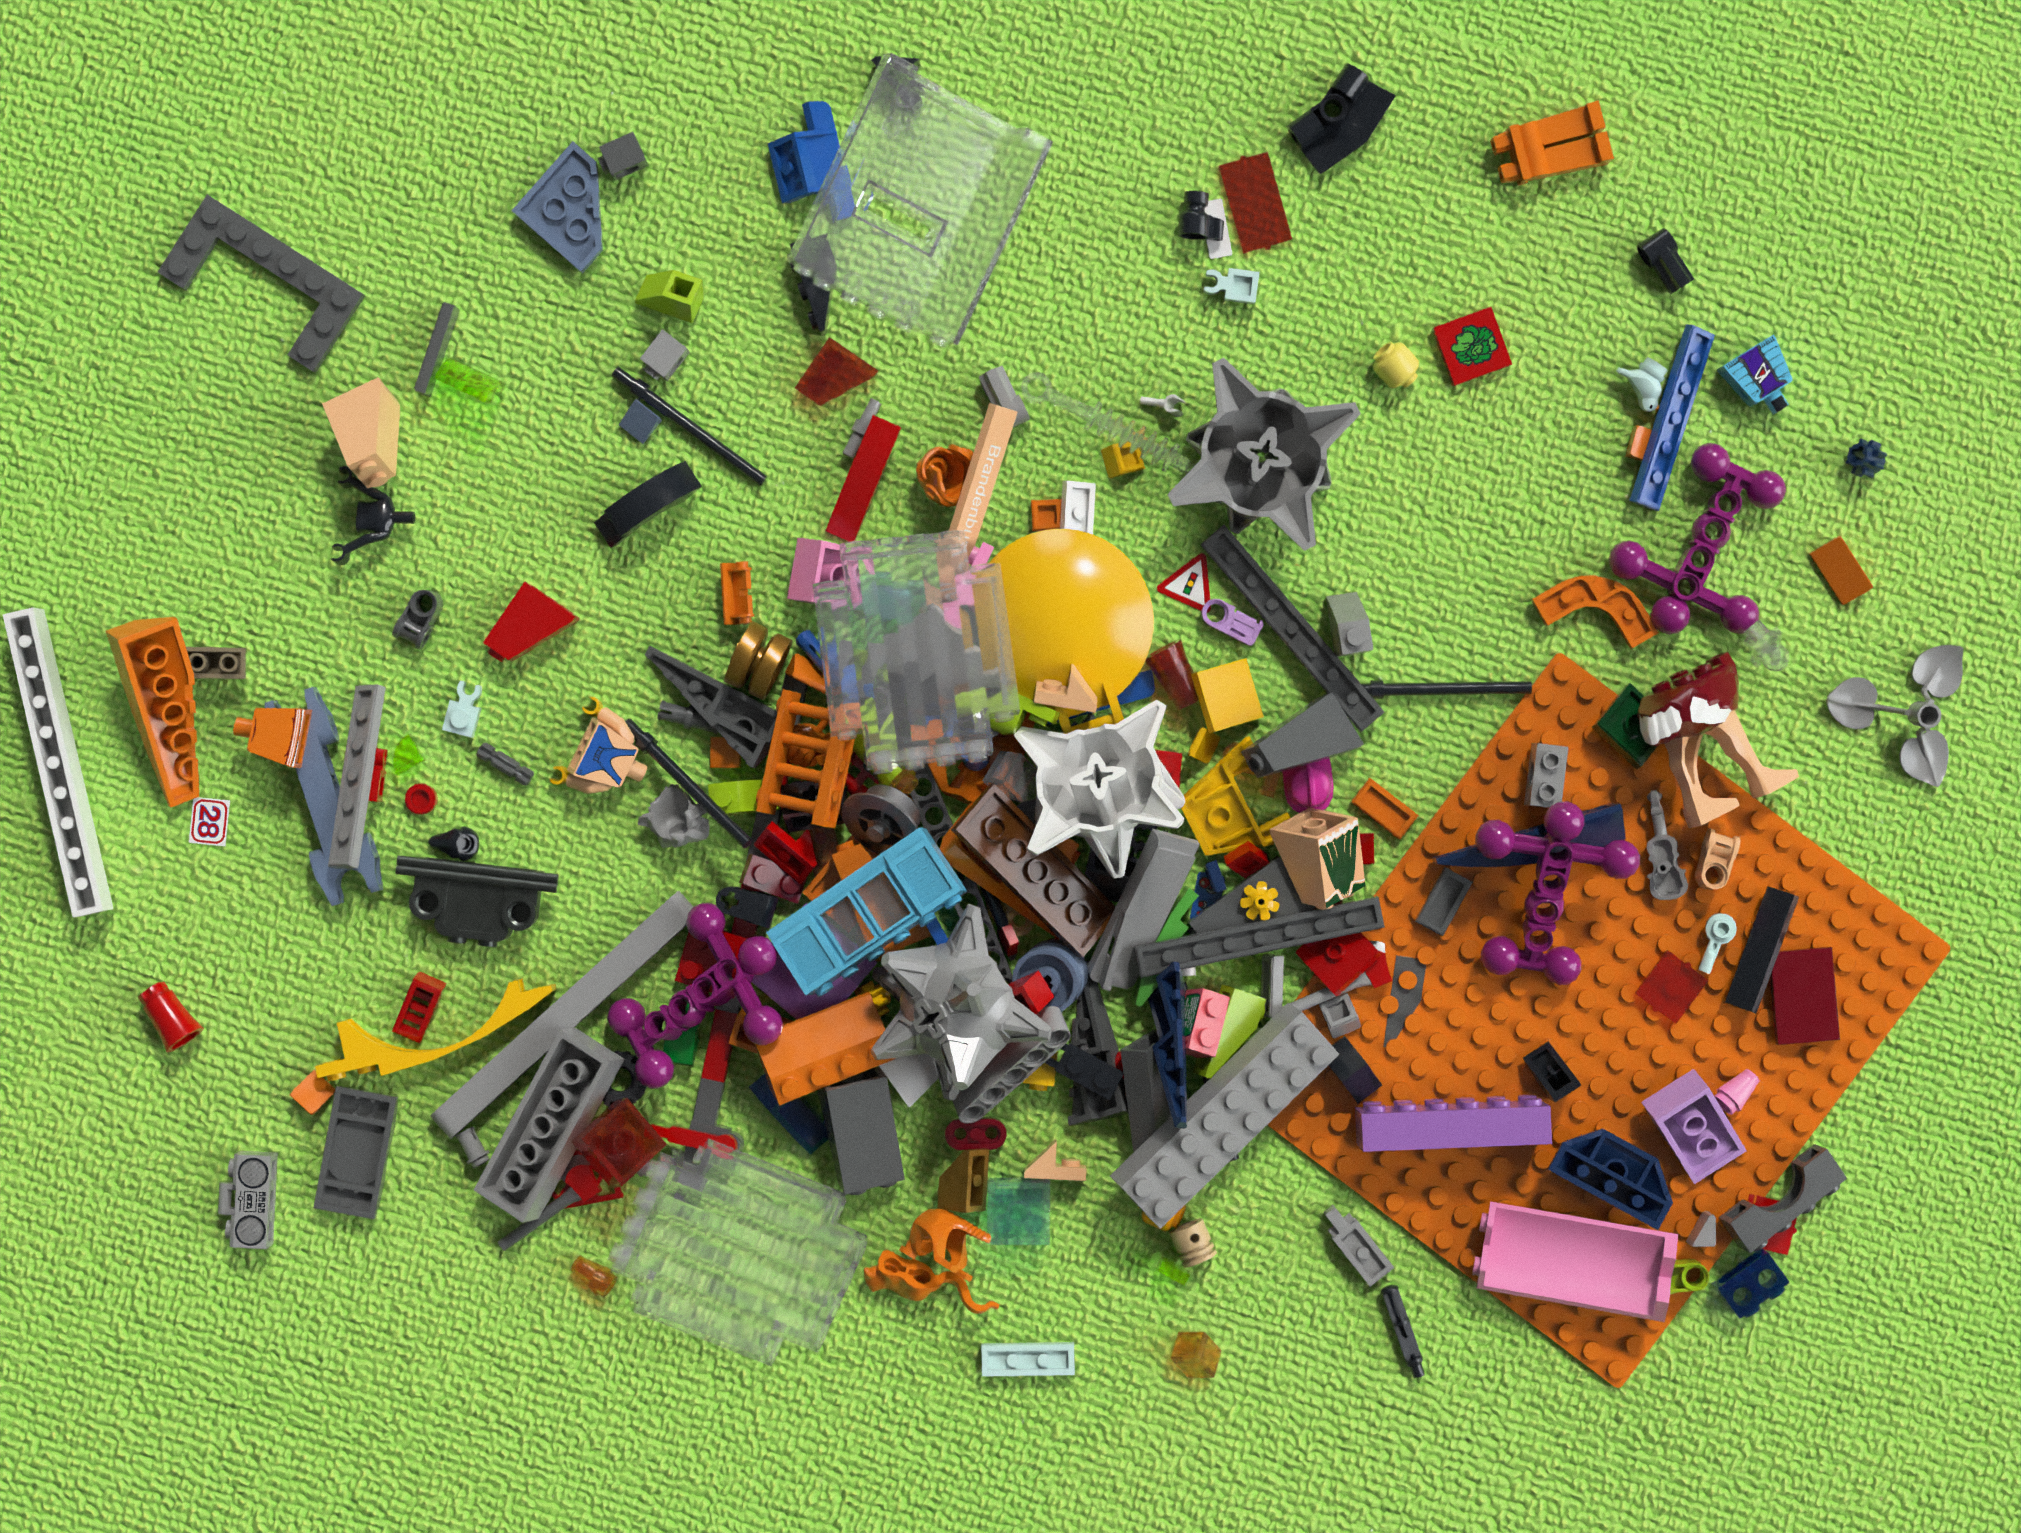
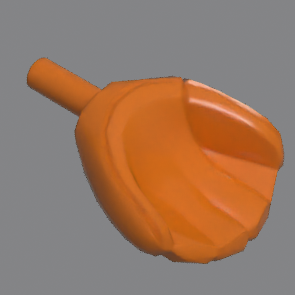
M821 720L817 726L810 723H799L794 725L793 733L824 740L825 734L823 730L830 722ZM790 745L787 760L796 766L814 767L817 764L815 758L820 753L815 750Z

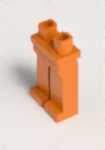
M1599 100L1537 121H1531L1522 125H1511L1505 132L1494 136L1490 140L1494 155L1509 152L1511 158L1510 163L1499 165L1498 167L1501 183L1517 182L1519 186L1527 184L1528 181L1608 165L1614 159L1608 133L1607 131L1602 132L1606 126Z

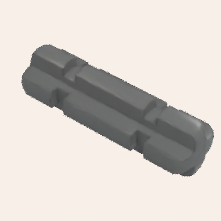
M483 743L479 747L476 754L478 758L485 762H491V766L509 777H515V781L526 786L531 782L534 776L532 770L525 766L521 767V763L501 751H495L496 748L488 743Z

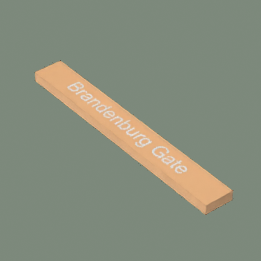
M992 403L988 405L923 613L929 610L928 607L931 604L936 606L942 613L946 603L953 604L958 594L953 589L960 574L966 576L969 566L966 562L976 545L1018 413L1017 411Z

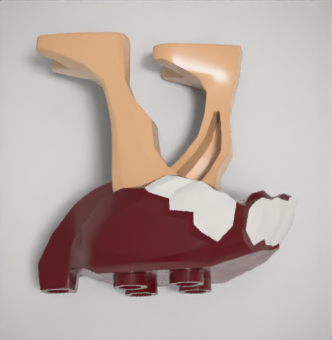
M1728 652L1718 654L1706 660V663L1693 668L1692 673H1688L1687 669L1681 670L1669 676L1671 682L1665 680L1651 687L1652 692L1641 699L1637 712L1644 741L1654 746H1659L1660 744H1665L1669 753V767L1680 785L1683 798V814L1688 828L1701 826L1739 806L1737 798H1711L1702 792L1697 773V757L1703 734L1711 735L1718 741L1724 753L1739 764L1745 772L1753 799L1770 794L1799 777L1797 769H1771L1762 766L1753 751L1736 714L1739 702V681L1736 664Z

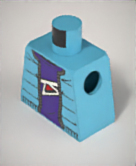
M1774 335L1717 369L1719 374L1749 407L1764 400L1774 415L1789 405L1780 389L1793 380Z

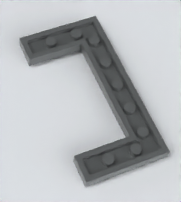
M207 194L158 270V273L187 291L218 240L221 239L320 303L287 354L316 373L365 295Z

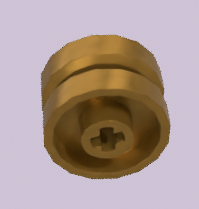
M752 621L732 654L724 682L736 688H741L745 685L750 675L753 674L748 687L749 694L765 700L785 663L793 640L777 633L770 639L766 648H764L769 634L768 628Z

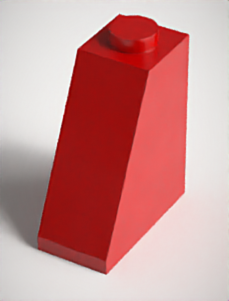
M524 582L483 643L490 647L487 653L500 662H503L505 658L509 661H514L576 624L580 617L530 583Z

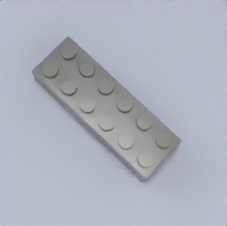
M575 1027L559 1029L474 1191L522 1223L539 1219L625 1059Z

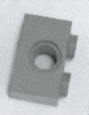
M1531 743L1524 805L1549 808L1555 803L1562 801L1568 747Z

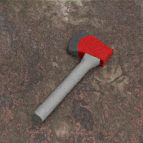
M1370 941L1382 956L1341 994L1363 986L1372 985L1373 989L1393 981L1387 965L1385 943ZM1326 987L1290 1004L1300 1011H1304L1336 996Z

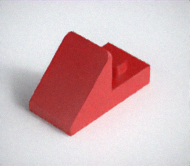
M772 821L754 843L756 848L800 884L805 881L817 865L809 830H806L796 841Z

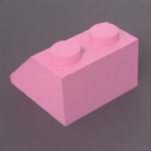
M797 538L787 599L857 611L867 551L823 540Z

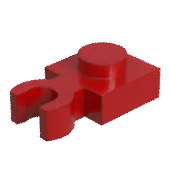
M376 748L368 801L382 802L386 777L385 766L388 757L387 749Z

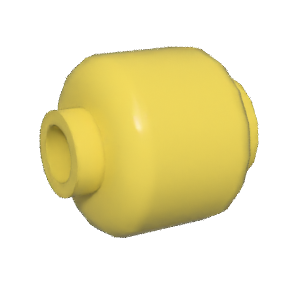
M1388 342L1375 353L1373 369L1388 387L1397 388L1402 385L1406 388L1418 377L1416 371L1419 367V360L1403 343L1393 344Z

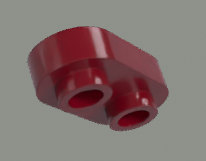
M983 1117L976 1122L968 1124L962 1123L959 1118H956L947 1125L945 1130V1139L948 1145L956 1150L997 1149L1004 1144L1007 1137L1004 1123L993 1117ZM990 1127L997 1130V1136L994 1138H989L985 1134V1131ZM958 1128L966 1130L967 1134L962 1139L955 1136V1130Z

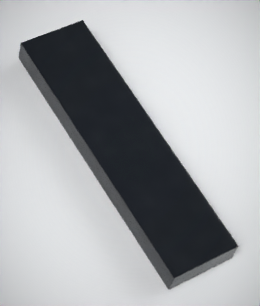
M1767 886L1725 1003L1757 1014L1797 905L1798 896Z

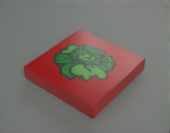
M1492 307L1432 328L1453 387L1512 365Z

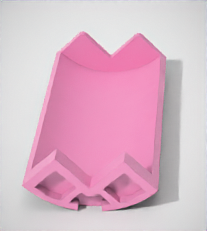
M1491 1201L1489 1213H1482L1479 1230L1485 1232L1482 1257L1475 1256L1472 1274L1478 1276V1289L1665 1322L1669 1305L1671 1278L1676 1261L1678 1234Z

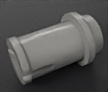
M474 1127L456 1135L469 1159L467 1164L471 1163L472 1167L476 1168L490 1160L487 1155L490 1152L489 1150L485 1151Z

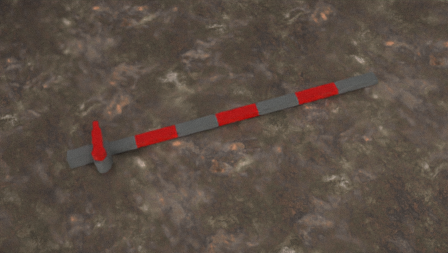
M785 673L782 690L801 693L800 703H804L808 685ZM801 715L796 716L795 725L800 723ZM783 776L782 785L788 784V776ZM782 807L781 810H776L775 815L761 812L756 813L751 836L753 841L749 846L747 859L750 853L772 861L756 848L754 843L772 821L779 826ZM741 884L743 889L765 893L764 891ZM735 917L731 933L751 938L756 936L758 925ZM736 996L725 1004L716 1006L690 1128L671 1126L669 1128L656 1124L648 1126L647 1133L649 1135L667 1138L670 1143L686 1146L677 1191L698 1196L702 1195L712 1152L721 1158H727L739 1154L744 1148V1139L739 1133L732 1131V1127L717 1124L733 1045L728 1043L736 1017L741 1010V1004Z

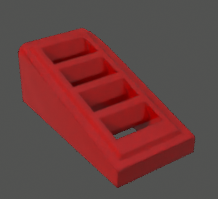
M418 972L412 980L392 1032L420 1044L444 992L446 983L423 972ZM414 997H418L424 1001L429 1002V1006L420 1003L416 1000H413ZM409 1008L425 1014L424 1018L409 1012ZM404 1019L420 1025L419 1030L404 1024Z

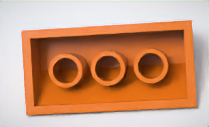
M869 992L783 1025L781 1035L775 1042L767 1045L755 1044L770 1090L779 1106L896 1059L875 1060L871 1053L872 1047L885 1031V1027Z

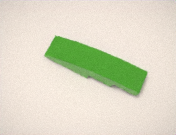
M1185 886L1176 898L1155 942L1182 937L1189 927L1180 919L1199 896L1189 887ZM1159 974L1143 978L1139 975L1133 1002L1140 1008L1157 988L1156 977Z

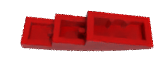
M875 415L872 416L825 532L854 544L902 427Z

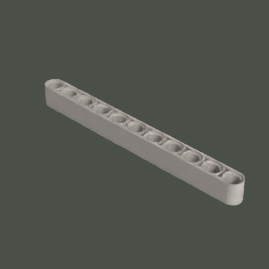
M677 891L430 1115L433 1121L450 1139L457 1135L548 1052L559 1029L576 1027L687 926V915L694 906L680 891Z

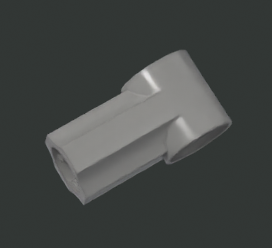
M1003 366L991 369L979 376L980 383L990 403L1018 412L1013 427L1030 420L1019 394L1016 395Z

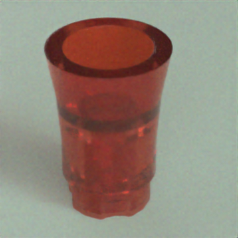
M1181 639L1175 640L1147 656L1145 663L1159 680L1170 701L1173 700L1177 710H1181L1199 701L1191 676L1194 672L1186 656Z

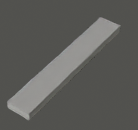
M378 684L355 687L328 867L334 869H355L359 866L386 687Z

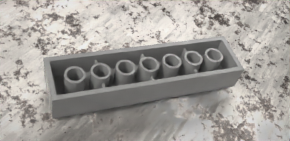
M1287 1003L1211 1079L1187 1100V1127L1185 1129L1176 1128L1171 1116L1110 1177L1144 1214L1161 1229L1307 1087L1339 1053L1302 1011Z

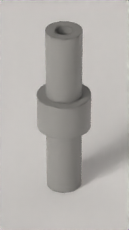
M872 398L870 399L861 418L856 419L851 428L853 433L842 452L843 454L854 458L872 416H876L881 406L880 402Z

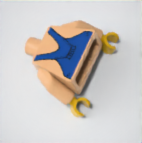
M589 697L596 702L595 710L588 711L584 707L582 709L592 719L568 768L564 766L553 767V769L561 771V780L550 778V782L556 785L566 783L567 787L586 794L605 792L610 790L612 786L620 788L626 776L640 782L645 776L647 765L634 760L638 753V748L633 745V733L622 717L607 707L603 708L602 702L597 698Z

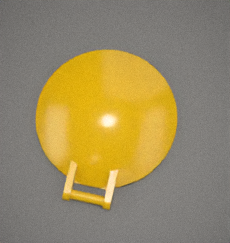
M1043 530L1031 533L1010 543L991 559L984 568L972 592L968 609V635L971 647L996 674L1003 687L1033 701L1037 681L1043 682L1046 679L1061 682L1063 686H1068L1071 664H1073L1097 696V708L1110 705L1112 714L1071 726L1069 717L1087 711L1042 704L1061 713L1058 719L1063 734H1068L1077 729L1097 728L1104 724L1116 725L1124 720L1117 696L1131 684L1143 667L1150 650L1154 630L1153 606L1148 588L1140 572L1132 561L1113 544L1098 536L1079 530Z

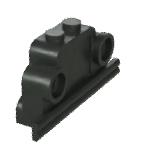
M400 855L397 856L395 871L396 874L415 876L413 892L409 898V907L417 918L422 920L435 918V929L439 934L448 936V942L466 943L467 938L478 940V945L486 947H497V942L509 938L513 930L522 931L531 927L539 916L541 891L557 893L559 874L545 873V871Z

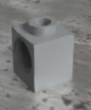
M662 329L640 357L641 361L646 364L643 370L656 380L663 377L668 381L690 351Z

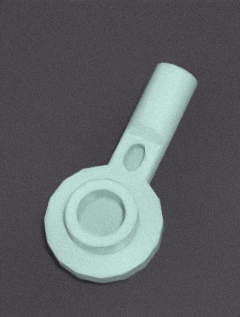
M1718 913L1712 915L1707 920L1705 932L1709 943L1698 970L1710 974L1721 944L1730 942L1736 935V923L1729 915Z

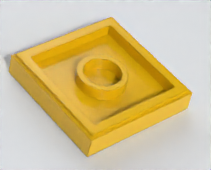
M1246 658L1191 674L1208 733L1264 717Z

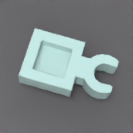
M1229 268L1228 275L1225 277L1217 270H1207L1206 276L1215 278L1217 285L1215 287H1204L1203 292L1208 295H1214L1219 291H1225L1224 301L1255 305L1260 272Z
M460 681L457 686V693L460 697L459 702L449 701L442 730L474 738L482 708L475 707L473 704L481 696L482 686L476 685L474 693L467 695L465 693L466 682Z

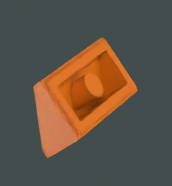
M1841 536L1834 537L1809 553L1841 605L1847 604L1873 588L1870 580Z
M797 653L793 655L785 671L786 675L838 701H842V697L838 692L828 687L826 676L811 660Z

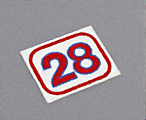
M201 797L193 799L189 843L226 846L230 800Z

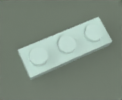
M1074 1342L981 1344L982 1376L1075 1375Z

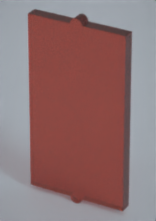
M1268 152L1247 158L1241 156L1240 160L1219 165V171L1243 254L1263 248L1269 250L1273 245L1291 241V232Z

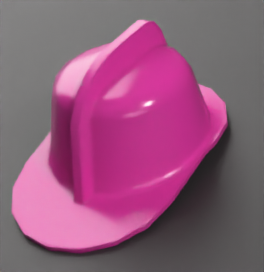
M1329 758L1282 771L1286 800L1294 811L1301 813L1308 808L1324 810L1329 806L1334 791Z

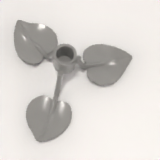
M1940 645L1924 651L1916 658L1912 666L1911 675L1916 683L1923 685L1921 694L1925 702H1914L1909 709L1875 704L1878 695L1875 686L1865 678L1853 677L1840 683L1827 695L1826 704L1828 710L1836 721L1852 729H1862L1870 726L1874 720V710L1907 715L1908 720L1913 725L1920 726V728L1916 731L1917 738H1909L1903 743L1899 753L1900 765L1911 777L1939 787L1947 770L1949 749L1945 737L1937 730H1930V728L1935 727L1940 722L1941 711L1934 704L1935 701L1930 698L1928 692L1934 697L1942 698L1950 696L1958 689L1963 675L1962 657L1964 648L1956 645Z

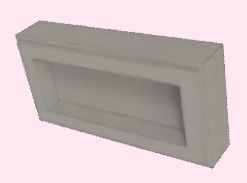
M1263 954L1261 997L1266 999L1264 1017L1273 1018L1282 1009L1284 956Z

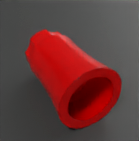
M164 981L152 985L138 996L139 1001L144 1006V1012L155 1027L167 1053L184 1046L204 1030V1027L188 1012L173 990H169Z

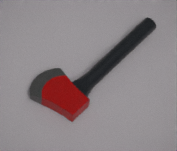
M980 886L997 925V933L1003 950L1010 961L1015 960L1019 941L1012 924H1009L999 899Z

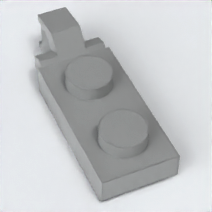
M1331 1205L1324 1211V1214L1333 1224L1328 1229L1332 1235L1331 1238L1370 1287L1394 1268L1357 1219L1353 1218L1350 1213L1342 1217L1334 1205Z

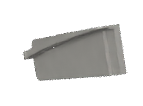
M1152 829L1087 967L1091 979L1099 982L1102 989L1111 991L1112 986L1128 989L1136 983L1140 973L1134 946L1156 941L1196 859L1194 855L1200 845L1198 840ZM1113 935L1115 942L1111 955H1109L1107 952Z

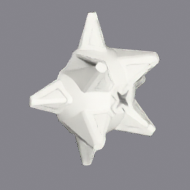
M1155 700L1116 725L1104 724L1087 730L1077 729L1068 734L1021 726L1014 734V737L1038 768L1036 773L1037 793L1034 821L1036 827L1027 847L1032 854L1037 856L1068 838L1077 835L1085 838L1113 878H1119L1125 874L1135 826L1146 824L1177 829L1183 824L1184 817L1177 809L1184 806L1185 797L1153 748L1167 705Z

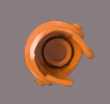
M950 444L947 449L940 446L930 449L919 460L916 468L918 482L923 488L926 497L941 506H957L974 452L954 444Z

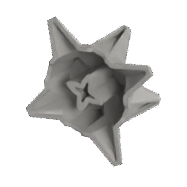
M1225 358L1212 363L1217 413L1211 421L1194 429L1187 435L1186 441L1201 456V460L1167 494L1172 505L1180 506L1222 501L1226 504L1231 532L1239 534L1257 518L1269 517L1304 551L1315 546L1316 539L1311 495L1314 492L1330 489L1332 480L1327 465V449L1361 414L1356 403L1305 407L1295 400L1287 390L1278 388L1271 392L1258 391ZM1259 452L1265 453V461L1259 462Z
M971 904L967 905L947 943L887 952L882 956V967H875L873 970L872 978L900 1002L899 1012L871 1049L875 1060L927 1054L934 1058L942 1094L945 1099L955 1100L959 1091L968 1088L1007 1043L1051 1039L1052 1027L1014 998L1012 988L1005 982L998 970L997 963L989 956L980 907Z

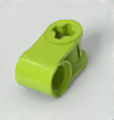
M1696 1259L1676 1260L1671 1278L1670 1294L1704 1289L1709 1283L1710 1276L1708 1270ZM1691 1268H1699V1278L1694 1282L1686 1281L1687 1271Z

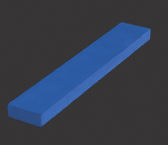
M1685 325L1630 498L1631 502L1653 511H1659L1715 337L1714 334L1695 325Z

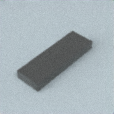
M446 302L442 303L414 387L415 391L428 397L432 395L460 311L455 305Z
M1396 955L1391 996L1398 1000L1399 1007L1395 1013L1388 1014L1383 1047H1386L1390 1039H1397L1404 1028L1405 1018L1413 1014L1421 1002L1426 965L1420 963L1417 958ZM1403 971H1411L1416 975L1417 984L1414 988L1404 989L1399 985L1398 977Z

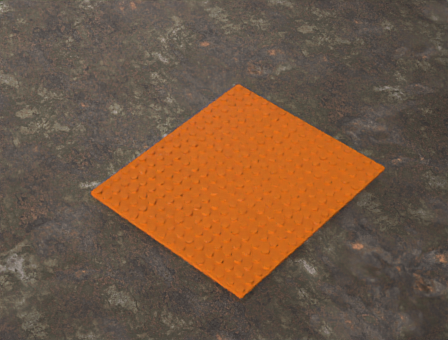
M1562 653L1555 654L1532 684V693L1523 696L1373 895V897H1379L1385 927L1361 933L1369 941L1385 943L1386 960L1392 980L1396 955L1417 958L1420 963L1426 965L1421 1001L1414 1012L1405 1018L1404 1027L1397 1038L1390 1039L1386 1047H1383L1388 1014L1395 1013L1399 1007L1398 1000L1391 996L1393 981L1375 989L1370 985L1346 992L1356 1010L1361 1027L1337 1038H1332L1319 1004L1302 1011L1331 1045L1345 1036L1369 1065L1382 1086L1357 1104L1331 1068L1327 1066L1268 1126L1476 1283H1478V1276L1472 1275L1475 1256L1482 1257L1485 1232L1479 1231L1482 1213H1489L1490 1201L1678 1234L1676 1260L1696 1259L1709 1272L1733 1240L1719 1217L1742 1199L1748 1201L1749 1194L1755 1195L1754 1203L1757 1199L1756 1195L1765 1197L1948 955L1950 945L1756 798L1753 799L1752 795L1700 756L1697 757V773L1702 792L1711 798H1737L1739 806L1701 826L1688 828L1683 814V798L1680 785L1669 767V753L1665 744H1660L1643 766L1636 770L1592 728L1617 697V694ZM1531 743L1568 747L1562 801L1576 804L1582 811L1608 803L1621 804L1625 840L1632 843L1640 854L1638 869L1635 874L1627 879L1612 878L1599 865L1572 861L1567 886L1563 892L1564 911L1559 920L1555 922L1556 929L1554 932L1552 931L1553 943L1547 950L1549 951L1556 946H1566L1573 949L1579 955L1582 962L1581 972L1577 979L1568 985L1554 984L1547 979L1543 972L1515 968L1514 971L1507 975H1495L1490 973L1481 961V950L1486 941L1493 937L1505 936L1512 939L1520 950H1524L1525 940L1522 924L1526 919L1524 902L1529 892L1533 890V880H1537L1535 874L1537 864L1508 867H1464L1434 864L1432 857L1475 845V835L1479 827L1488 820L1499 819L1507 823L1513 829V832L1544 823V817L1549 808L1524 805ZM1653 790L1662 794L1660 804L1664 811L1667 835L1677 840V852L1679 853L1677 864L1681 869H1686L1687 892L1683 896L1672 900L1656 899L1650 892V879L1647 878V875L1651 874L1654 870L1653 863L1649 861L1650 855L1647 851V843L1655 836L1651 816V802L1647 799V795ZM1709 828L1714 829L1717 834L1730 838L1737 836L1741 840L1727 884L1722 888L1713 890L1699 887L1694 878L1701 854L1702 842ZM1446 867L1473 883L1445 934L1441 936L1415 922V919L1440 873ZM1713 867L1707 869L1706 880L1710 884H1714L1717 881L1718 873ZM1548 875L1544 879L1547 881H1552L1556 879L1558 876ZM1767 886L1799 897L1780 951L1832 947L1840 1040L1777 1045L1775 1042L1770 978L1757 1014L1725 1003ZM1541 903V904L1538 905L1537 907H1539V908H1547V907H1549L1551 904H1550V903ZM1714 914H1727L1736 923V935L1730 942L1721 944L1711 973L1708 974L1698 969L1709 943L1705 932L1706 922ZM1537 930L1534 931L1531 935L1539 936L1542 935L1544 931ZM1403 971L1398 977V983L1404 989H1412L1417 984V977L1411 971ZM1314 974L1294 1001L1322 990L1327 986ZM1548 1041L1582 1085L1557 1102L1550 1100L1546 1096L1523 1060V1057ZM1692 1069L1703 1079L1714 1096L1717 1094L1718 1088L1745 1069H1749L1759 1078L1760 1082L1756 1085L1741 1111H1735L1731 1115L1723 1110L1747 1151L1694 1184L1641 1102ZM1519 1095H1536V1098H1541L1544 1103L1551 1106L1552 1144L1363 1152L1356 1144L1355 1107H1363V1102L1380 1101L1381 1105L1394 1106V1101L1412 1100V1103L1416 1105H1425V1099H1443V1102L1450 1104L1456 1103V1098L1471 1097L1474 1098V1101L1487 1102V1097L1505 1096V1099L1510 1101H1518ZM1603 1128L1656 1157L1659 1160L1669 1194L1673 1201L1660 1228L1657 1230L1548 1170L1561 1143ZM1703 1211H1708L1716 1217L1715 1247H1692L1686 1243L1689 1234ZM1689 1269L1686 1273V1281H1696L1700 1276V1269ZM1487 1290L1616 1388L1624 1385L1694 1292L1670 1294L1665 1322Z

